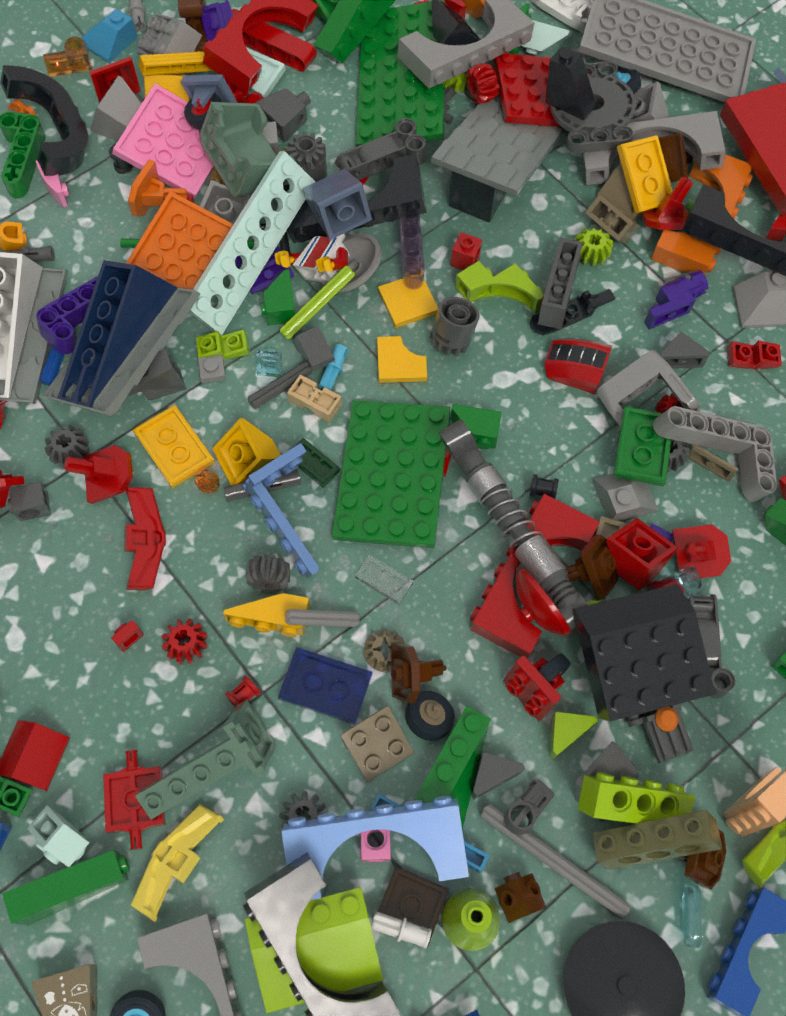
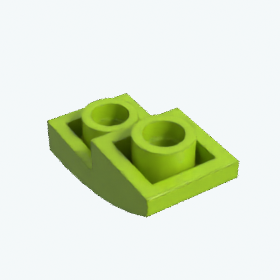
M244 329L226 335H221L217 331L196 337L198 358L222 355L223 359H230L250 354L248 335Z

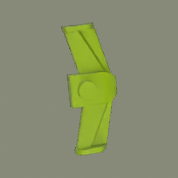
M785 819L773 825L769 833L742 859L746 874L758 888H761L786 861Z

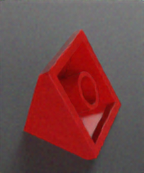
M18 720L0 759V776L48 791L70 737L38 723Z

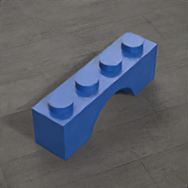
M764 887L754 889V892L751 890L746 896L743 904L746 910L742 918L739 917L735 921L732 928L734 937L731 944H727L723 948L719 958L722 962L719 971L712 974L707 988L710 990L707 998L737 1016H750L761 991L749 970L748 958L752 945L759 937L765 934L776 935L785 934L786 900Z

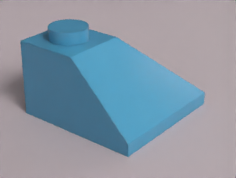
M116 8L105 15L80 37L77 42L85 49L110 63L137 39L133 19Z

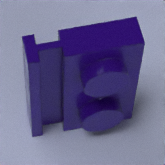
M225 0L223 3L216 2L203 7V17L201 19L208 41H212L219 29H224L233 16L228 0Z

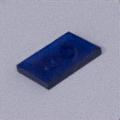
M296 647L278 699L356 725L373 672Z

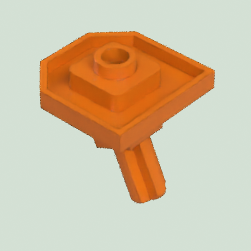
M149 159L131 186L128 198L131 214L136 217L144 216L151 206H161L170 191L187 199V189L165 188L164 182L159 181L155 161Z

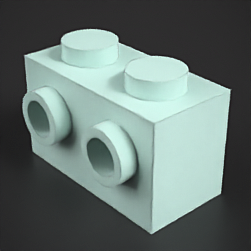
M48 805L27 828L37 841L35 845L55 865L61 861L70 867L74 861L82 857L89 844L86 838L69 821Z

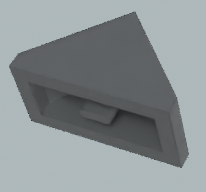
M319 326L296 336L293 342L294 347L313 370L335 361Z
M681 331L660 353V356L672 369L703 368L709 357V351Z
M483 752L471 794L472 798L475 800L520 775L525 770V767L522 763Z

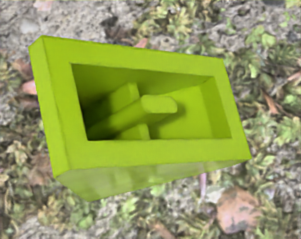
M555 712L551 717L550 758L554 760L590 730L598 722V719L595 716Z

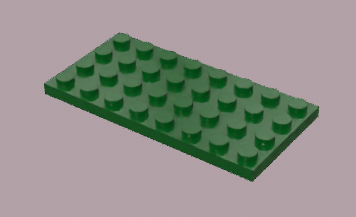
M432 1L389 8L361 41L356 147L395 132L396 123L403 118H409L415 122L416 134L423 136L426 142L444 139L445 81L429 89L398 58L399 39L418 31L429 40L437 42L433 37Z

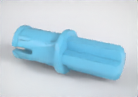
M335 344L332 351L335 361L324 365L326 370L319 384L320 389L323 390L325 387L331 390L337 375L343 372L342 366L349 353V349L346 346Z

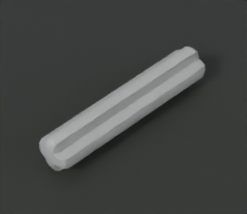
M290 609L285 612V623L288 625L355 627L360 623V615L357 612Z

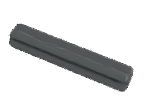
M306 361L302 362L248 396L249 404L253 409H257L290 388L300 374L304 377L309 376L312 373L311 367Z

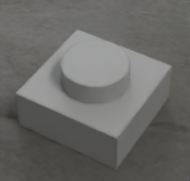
M222 355L198 358L202 384L226 380Z

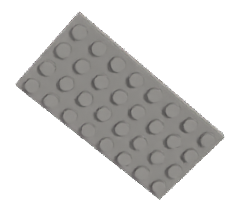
M593 0L578 52L604 61L613 62L630 70H637L638 73L725 102L731 97L745 94L756 39L646 0Z

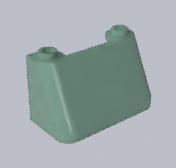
M211 102L200 132L201 145L234 197H244L252 194L276 158V154L262 134L267 124V117L259 104Z

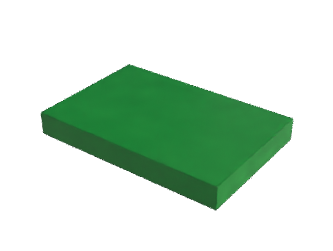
M624 406L613 477L664 487L667 478L671 439L659 436L653 427V421L662 413Z

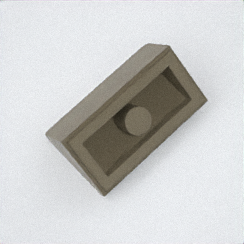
M693 444L687 456L691 461L729 482L739 469L699 445Z

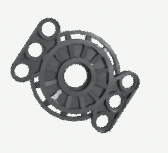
M609 61L584 63L587 73L590 74L588 78L594 99L602 104L603 107L592 110L585 120H581L560 109L556 111V108L550 105L553 118L561 127L570 132L567 139V148L574 153L615 150L621 144L632 142L633 130L627 125L633 119L636 101L629 86L616 77L617 65ZM603 71H610V72H612V74L608 75V74H603L602 72H603ZM626 135L628 138L619 139L617 136ZM603 137L605 141H596L594 138ZM581 139L583 142L577 144L572 142V140Z

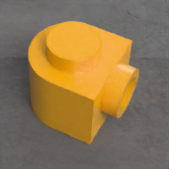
M7 221L0 224V249L4 251L21 250L22 246H26L27 236L22 231V223Z

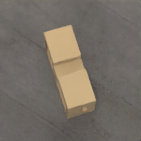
M301 374L287 392L289 402L302 409L303 407L310 409L315 416L328 423L331 422L342 406V396L325 387L322 391L319 390L316 382Z

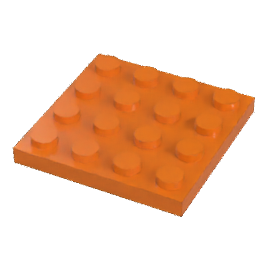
M170 191L125 264L137 265L178 288L193 290L234 224Z

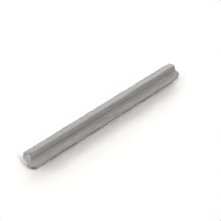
M486 804L480 813L481 818L617 917L623 919L627 916L631 908L630 904L529 831L523 835H516L510 832L504 823L505 814L493 805Z

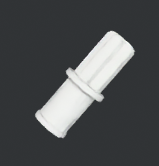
M380 912L375 913L371 923L373 930L396 937L397 942L403 940L425 949L428 946L432 929L407 922V918L400 920Z

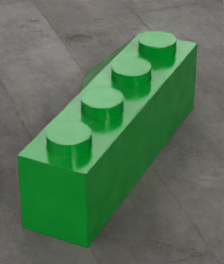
M468 705L465 707L414 799L421 800L422 804L434 802V798L440 796H451V799H457L462 829L488 726L491 718Z

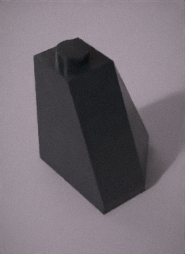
M561 46L549 62L545 103L581 120H585L595 108L596 102L582 54Z

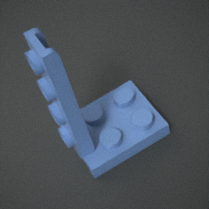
M300 443L249 475V479L245 481L242 487L247 495L251 494L250 501L257 510L261 509L266 516L264 521L272 532L276 531L280 537L279 543L282 549L287 554L290 552L295 559L294 566L297 571L309 578L319 570V566L266 489L278 481L277 479L282 475L281 473L284 472L285 475H288L303 462L301 458L307 451Z

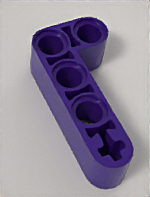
M98 276L38 310L36 318L39 332L58 353L70 354L73 352L76 344L74 327L81 324L84 320Z

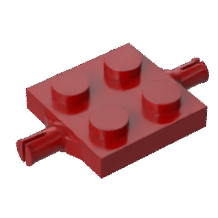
M138 750L125 751L127 768L119 772L103 774L106 833L121 831L130 833V850L143 849L141 831L150 827L165 825V812L150 819L135 797L140 790L162 778V768L160 766L151 768L138 766Z

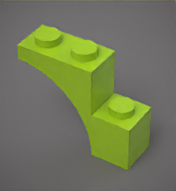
M480 261L456 275L455 288L464 299L470 302L486 297H506L521 302L534 313L541 309L544 297L543 290L538 285H535L529 278L528 273L523 269L521 270L516 263L494 277L488 267H484Z

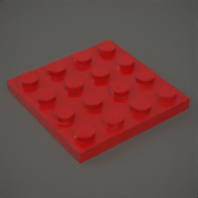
M504 53L493 59L496 77L499 78L497 80L500 86L499 94L506 123L561 127L553 118L550 105L545 103L550 57Z

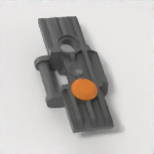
M680 704L645 712L642 716L637 714L628 717V727L644 723L658 763L694 751L680 714V710H682Z

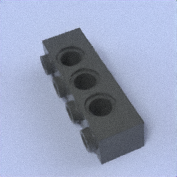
M560 238L541 305L539 325L562 329L583 242Z

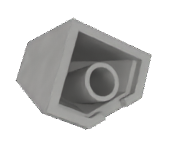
M119 75L97 106L90 129L96 134L116 141L120 139L141 106V102Z

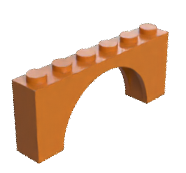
M725 154L724 165L721 168L700 170L695 160L689 177L699 181L701 184L725 193V207L735 219L739 210L735 205L736 203L741 205L746 191L742 189L743 187L748 188L753 175L749 174L751 171L749 163ZM663 230L651 260L684 273L700 270L705 275L707 271L712 272L717 261L713 256L714 254L719 255L721 248L684 232Z

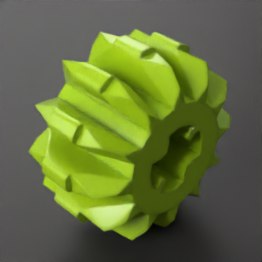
M593 226L590 230L583 228L581 234H577L575 237V241L583 242L580 260L583 259L584 265L587 263H591L593 267L596 263L603 265L605 260L611 256L613 240L610 239L609 233L603 234L602 228L600 230H595Z

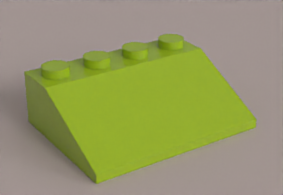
M361 887L309 901L298 923L296 953L300 965L314 981L335 991L344 992L383 981ZM246 918L245 924L266 1014L305 1003L304 999L298 1002L289 986L293 980L288 972L282 975L276 965L274 958L278 955L273 946L267 948L258 933L262 930V927L256 919L252 922L250 918Z

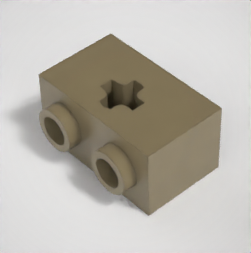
M601 194L598 195L585 212L616 240L624 244L630 240L641 226L609 198Z

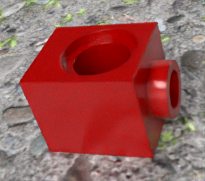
M460 232L452 249L450 266L463 271L476 263L480 257L482 239Z

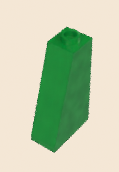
M111 850L2 893L10 922L29 926L128 881L126 872L130 871V866L126 856Z

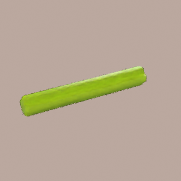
M344 266L280 328L281 334L286 339H291L355 277V273L348 266Z

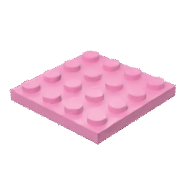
M155 83L116 143L112 154L140 170L143 169L149 159L155 161L160 181L172 188L187 189V193L193 195L195 200L214 165L201 145V130L191 127L185 118L184 109L188 102Z

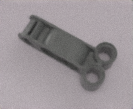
M403 118L396 123L395 132L341 153L336 158L335 163L341 170L345 168L356 179L361 180L393 167V159L416 154L419 165L423 164L426 161V141L423 136L416 134L415 122L412 119Z
M687 593L686 598L696 612L715 690V695L710 697L722 698L734 688L736 680L730 670L722 668L717 597L715 594H711L709 597L693 596L691 593ZM715 678L720 679L724 683V689L715 684Z

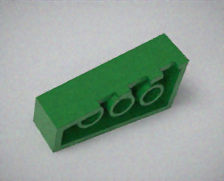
M339 0L315 41L314 46L323 56L342 64L396 0Z

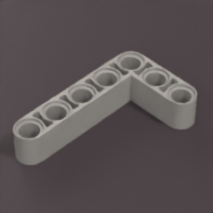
M677 406L669 408L653 421L655 432L663 438L738 454L742 492L749 501L756 502L776 490L777 480L772 437L766 428Z

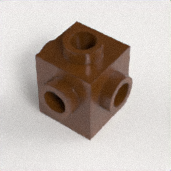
M516 872L504 877L505 884L495 888L499 904L504 911L508 923L546 908L540 887L533 873L521 877L520 872Z

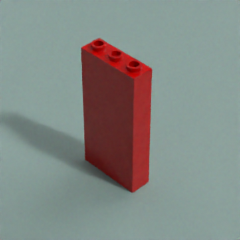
M786 82L771 85L761 90L751 91L741 96L731 97L725 101L720 113L722 121L782 217L786 216Z

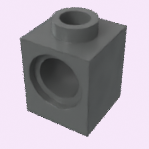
M41 482L10 488L11 498L7 500L10 513H14L20 521L51 515L48 492Z

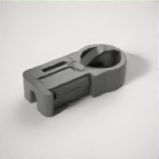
M539 779L532 781L529 789L510 806L504 816L506 828L513 834H526L554 797V792ZM515 810L521 811L513 822L511 812ZM527 816L529 821L528 826H518L520 822L523 820V818Z

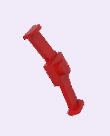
M126 487L125 491L135 525L126 524L124 527V552H135L125 590L145 591L154 588L163 548L166 545V532L163 529L153 488Z

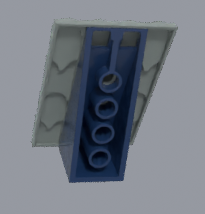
M103 260L72 356L42 397L108 416L116 414L133 386L139 384L158 351L165 347L178 324L183 323L201 293L195 290L178 288L137 265Z

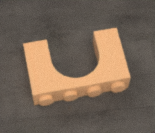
M778 767L769 770L722 814L731 831L743 837L778 824L786 817V767L782 771Z

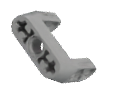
M651 350L605 382L596 391L619 427L621 424L622 407L661 379L684 408L695 410L700 406L672 367L655 350Z

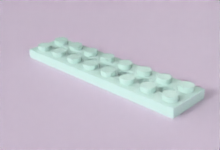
M279 151L193 290L201 294L189 313L213 332L218 331L221 335L304 203L306 197L303 188L315 183L285 151ZM285 179L290 185L288 192L283 189ZM273 198H275L278 202V208L276 211H274L271 207V201ZM262 217L266 221L264 230L259 226V221ZM250 236L254 239V247L252 249H249L247 245V240ZM237 256L242 258V266L239 269L235 265ZM226 275L229 276L231 281L228 288H225L223 285V278ZM213 295L218 297V305L215 308L210 303Z

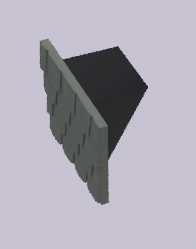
M491 100L487 103H479L431 157V163L452 171L449 207L490 223L505 194L509 193L517 196L558 142L563 134V129L553 126L506 123L502 106L498 102Z

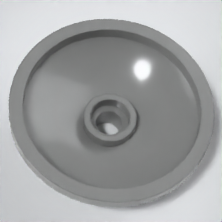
M359 233L348 236L343 240L342 243L350 255L348 267L355 273V277L338 293L352 291L360 287L377 270L382 256V248L374 236Z

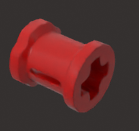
M244 676L242 682L231 692L227 691L224 695L236 708L241 702L249 701L255 695L259 696L261 692L247 676Z

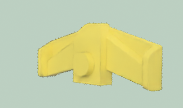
M199 804L164 840L158 843L151 854L152 857L130 906L156 922L158 911L172 879L175 878L184 884L200 860V857L191 850L218 823H222L224 818Z

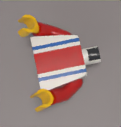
M345 234L331 240L328 237L315 236L300 253L289 255L287 251H279L275 253L276 264L282 265L285 268L293 265L305 280L328 283L344 266H348L349 251L342 243L345 239Z

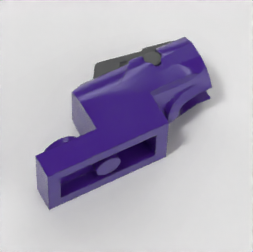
M698 270L666 278L664 285L660 287L656 296L658 304L649 309L644 322L649 330L690 313L695 299L705 294V290L708 289V281L703 272Z

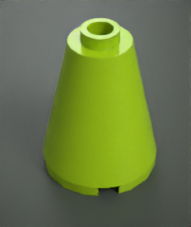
M464 889L452 895L445 904L442 914V926L447 938L455 946L467 951H477L489 946L496 938L500 928V913L496 903L488 894L477 889ZM473 911L478 914L479 923L472 921L471 913Z

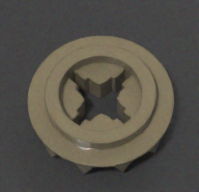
M383 629L382 631L373 632L366 640L364 656L367 663L373 669L380 672H390L391 651L388 653L387 660H384L383 653L378 652L377 649L382 648L383 641H386L388 648H391V643L393 642L403 644L405 642L395 631Z

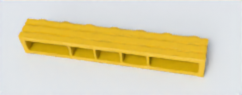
M200 51L140 55L139 68L143 76L214 71L203 63L204 52Z

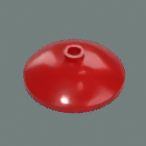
M520 568L516 574L517 594L524 606L520 609V612L529 623L534 620L546 631L560 636H568L571 633V629L560 611L537 581L524 568Z

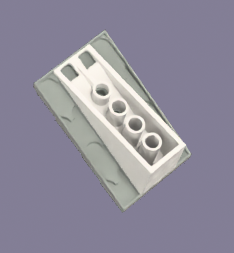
M0 252V401L7 400L10 402L36 404L42 383L40 376L50 350V344L39 332L36 314L42 307L64 295L68 271L42 268L23 254Z

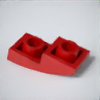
M758 340L754 345L734 341L727 345L729 367L768 369L782 366L780 344Z

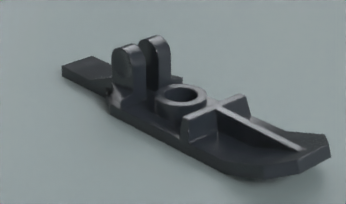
M608 289L596 295H591L587 290L581 296L570 300L562 329L592 316L597 307L615 300L611 290ZM540 313L532 315L529 322L533 330L540 335H547L561 330L539 325Z

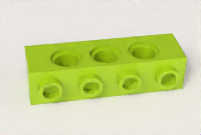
M597 772L596 777L584 775L577 810L593 818L638 824L692 813L695 796L684 792V786L674 783H667V787L661 786L662 783L644 779V784L638 783V779L621 776L620 780H615L613 775Z

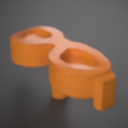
M14 99L7 107L8 110L13 109L19 113L36 115L31 106H25L18 99Z

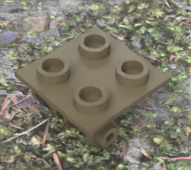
M388 705L340 734L344 745L349 749L366 782L374 779L414 753Z

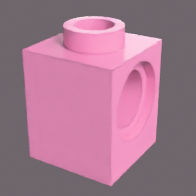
M378 829L361 833L362 862L391 861L390 830ZM373 832L380 833L384 838L383 844L379 847H372L367 842L368 836Z

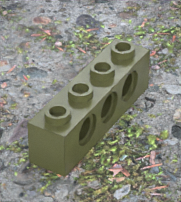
M707 810L593 832L597 862L609 870L722 849L717 820Z

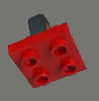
M559 654L549 662L542 657L532 665L523 655L514 663L503 682L509 693L517 696L524 704L526 712L540 722L562 698L557 690L565 683L562 675L568 670L571 662L565 655Z

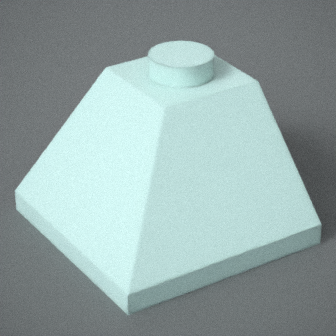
M532 20L534 28L531 41L521 46L526 47L525 52L537 55L538 51L545 52L572 37L573 32Z

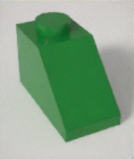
M289 269L284 270L264 292L265 302L260 303L262 317L267 316L268 326L286 324L295 315Z
M452 404L450 420L455 423L462 419L473 435L478 448H496L502 411Z

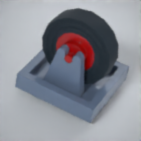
M222 74L183 76L181 80L183 88L191 99L185 106L184 115L188 124L194 129H202L211 102L237 103Z

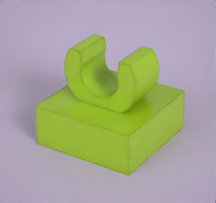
M467 71L445 81V88L449 86L454 87L455 92H465L468 86L466 82Z

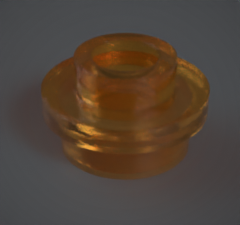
M209 470L201 471L194 480L198 489L204 493L216 492L220 486L218 475Z

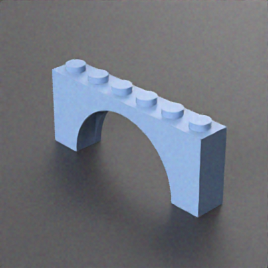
M451 796L436 797L434 802L422 804L421 800L408 801L405 803V806L393 808L392 804L377 806L375 811L364 812L362 808L352 809L346 812L347 815L335 816V813H324L318 815L317 819L306 820L305 817H296L289 819L282 829L286 866L308 852L322 879L327 861L344 841L356 834L378 829L402 833L421 845L431 857L436 867L439 881L469 877L459 805L457 799H451ZM323 888L311 900L320 899Z

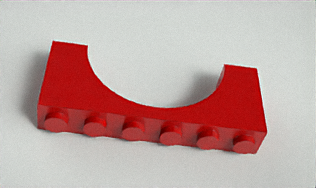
M251 0L248 5L244 4L236 17L232 16L224 29H219L212 41H207L203 48V63L216 73L222 74L225 79L247 93L259 80L262 65L247 50L242 36L244 32L250 27L264 22L283 23L304 32L314 21L319 5L312 0Z
M546 494L543 495L540 502L535 500L529 511V514L532 515L529 521L535 523L533 531L541 532L550 546H567L582 551L593 537L600 523ZM530 522L525 523L531 531L532 524ZM516 546L508 548L506 555L509 557L507 562L499 564L494 574L497 580L493 586L488 584L482 595V598L485 600L482 607L476 606L469 620L473 622L471 631L519 657L524 655L528 659L542 630L526 620L520 612L514 596V573L521 563L515 556V552L519 547Z

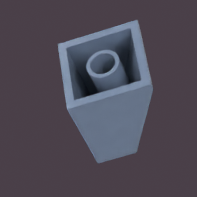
M345 168L303 188L308 206L329 240L372 220L362 183Z

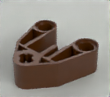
M178 0L180 18H185L186 24L202 35L194 52H203V48L208 41L201 19L206 1Z

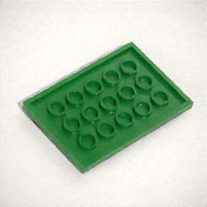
M353 400L332 532L333 540L435 548L446 456V446L439 432L449 426L451 412L449 406Z

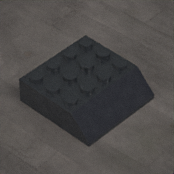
M677 584L573 609L598 719L614 721L715 695L696 612Z

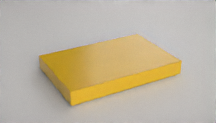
M658 135L617 146L635 214L658 208L666 193L671 194L673 191Z
M176 405L171 406L132 429L172 489L215 463L214 458Z

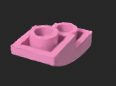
M36 161L42 179L51 196L61 206L67 207L66 197L70 196L66 182L61 183L58 174L55 176H45L38 161Z

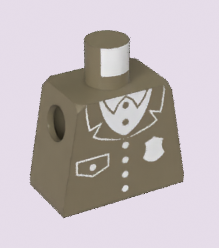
M96 964L84 965L32 981V987L42 1016H97Z

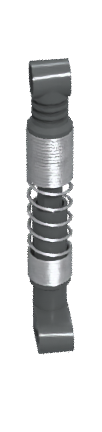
M459 419L439 432L444 445L466 475V482L478 502L488 507L487 515H493L496 520L495 526H500L504 531L502 536L507 537L511 535L514 541L510 543L509 547L519 546L515 552L519 562H521L524 569L537 581L546 594L549 595V598L553 600L552 602L560 611L570 629L573 630L577 627L573 609L588 605L580 593H576L577 590L569 582L568 571L559 557H557L542 533L533 531L535 523L527 520V512L519 508L520 501L512 498V490L506 489V481L492 463H487L479 451L470 430L464 421ZM530 522L532 524L531 531L525 523Z

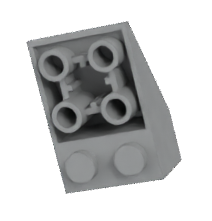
M155 13L148 21V29L145 35H142L138 41L136 52L141 55L194 52L202 35L180 19Z

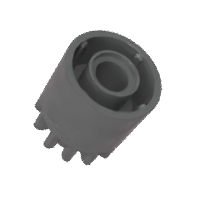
M302 132L301 136L295 134L293 136L294 141H288L287 154L292 155L297 164L315 182L326 178V145L322 143V137L315 139V133L313 132L310 135H306V132Z
M449 297L440 303L429 336L432 339L431 345H438L437 352L442 351L446 356L452 353L455 356H459L460 351L466 353L480 317L477 307L472 302L460 297Z

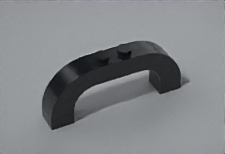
M3 65L0 85L7 99H27L43 106L50 114L63 140L40 143L37 161L44 175H64L76 170L84 159L88 143V131L85 122L79 115L77 106L74 105L68 92L53 78L39 71L21 66Z

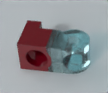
M696 567L684 568L674 575L647 584L648 590L677 584L687 599L703 589V584Z

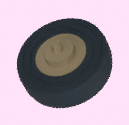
M434 691L419 692L415 703L407 704L405 720L410 730L416 736L427 741H436L445 737L452 729L455 714L450 702L444 696Z

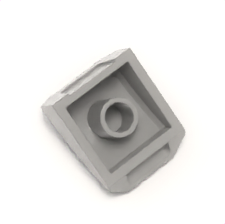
M211 180L200 207L234 224L252 194L244 197H234L226 185Z

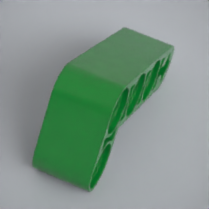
M5 112L0 115V128L5 139L11 142L12 145L1 178L9 195L13 198H21L28 193L37 166L36 161L40 143L45 141V133L36 115Z

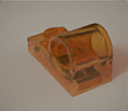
M80 37L67 39L64 45L65 51L43 54L50 77L92 70L85 42Z

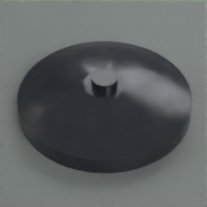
M628 921L602 923L583 933L573 944L566 957L562 974V989L564 1000L571 1016H681L685 1001V983L681 966L669 945L652 930Z

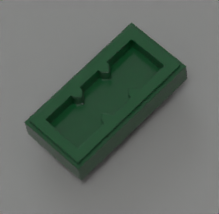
M302 438L295 446L301 443L307 452L301 458L303 462L298 465V468L324 488L340 472V467L306 439Z

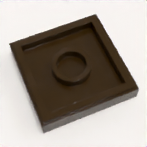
M395 866L378 912L400 920L407 918V922L432 929L431 940L449 889Z

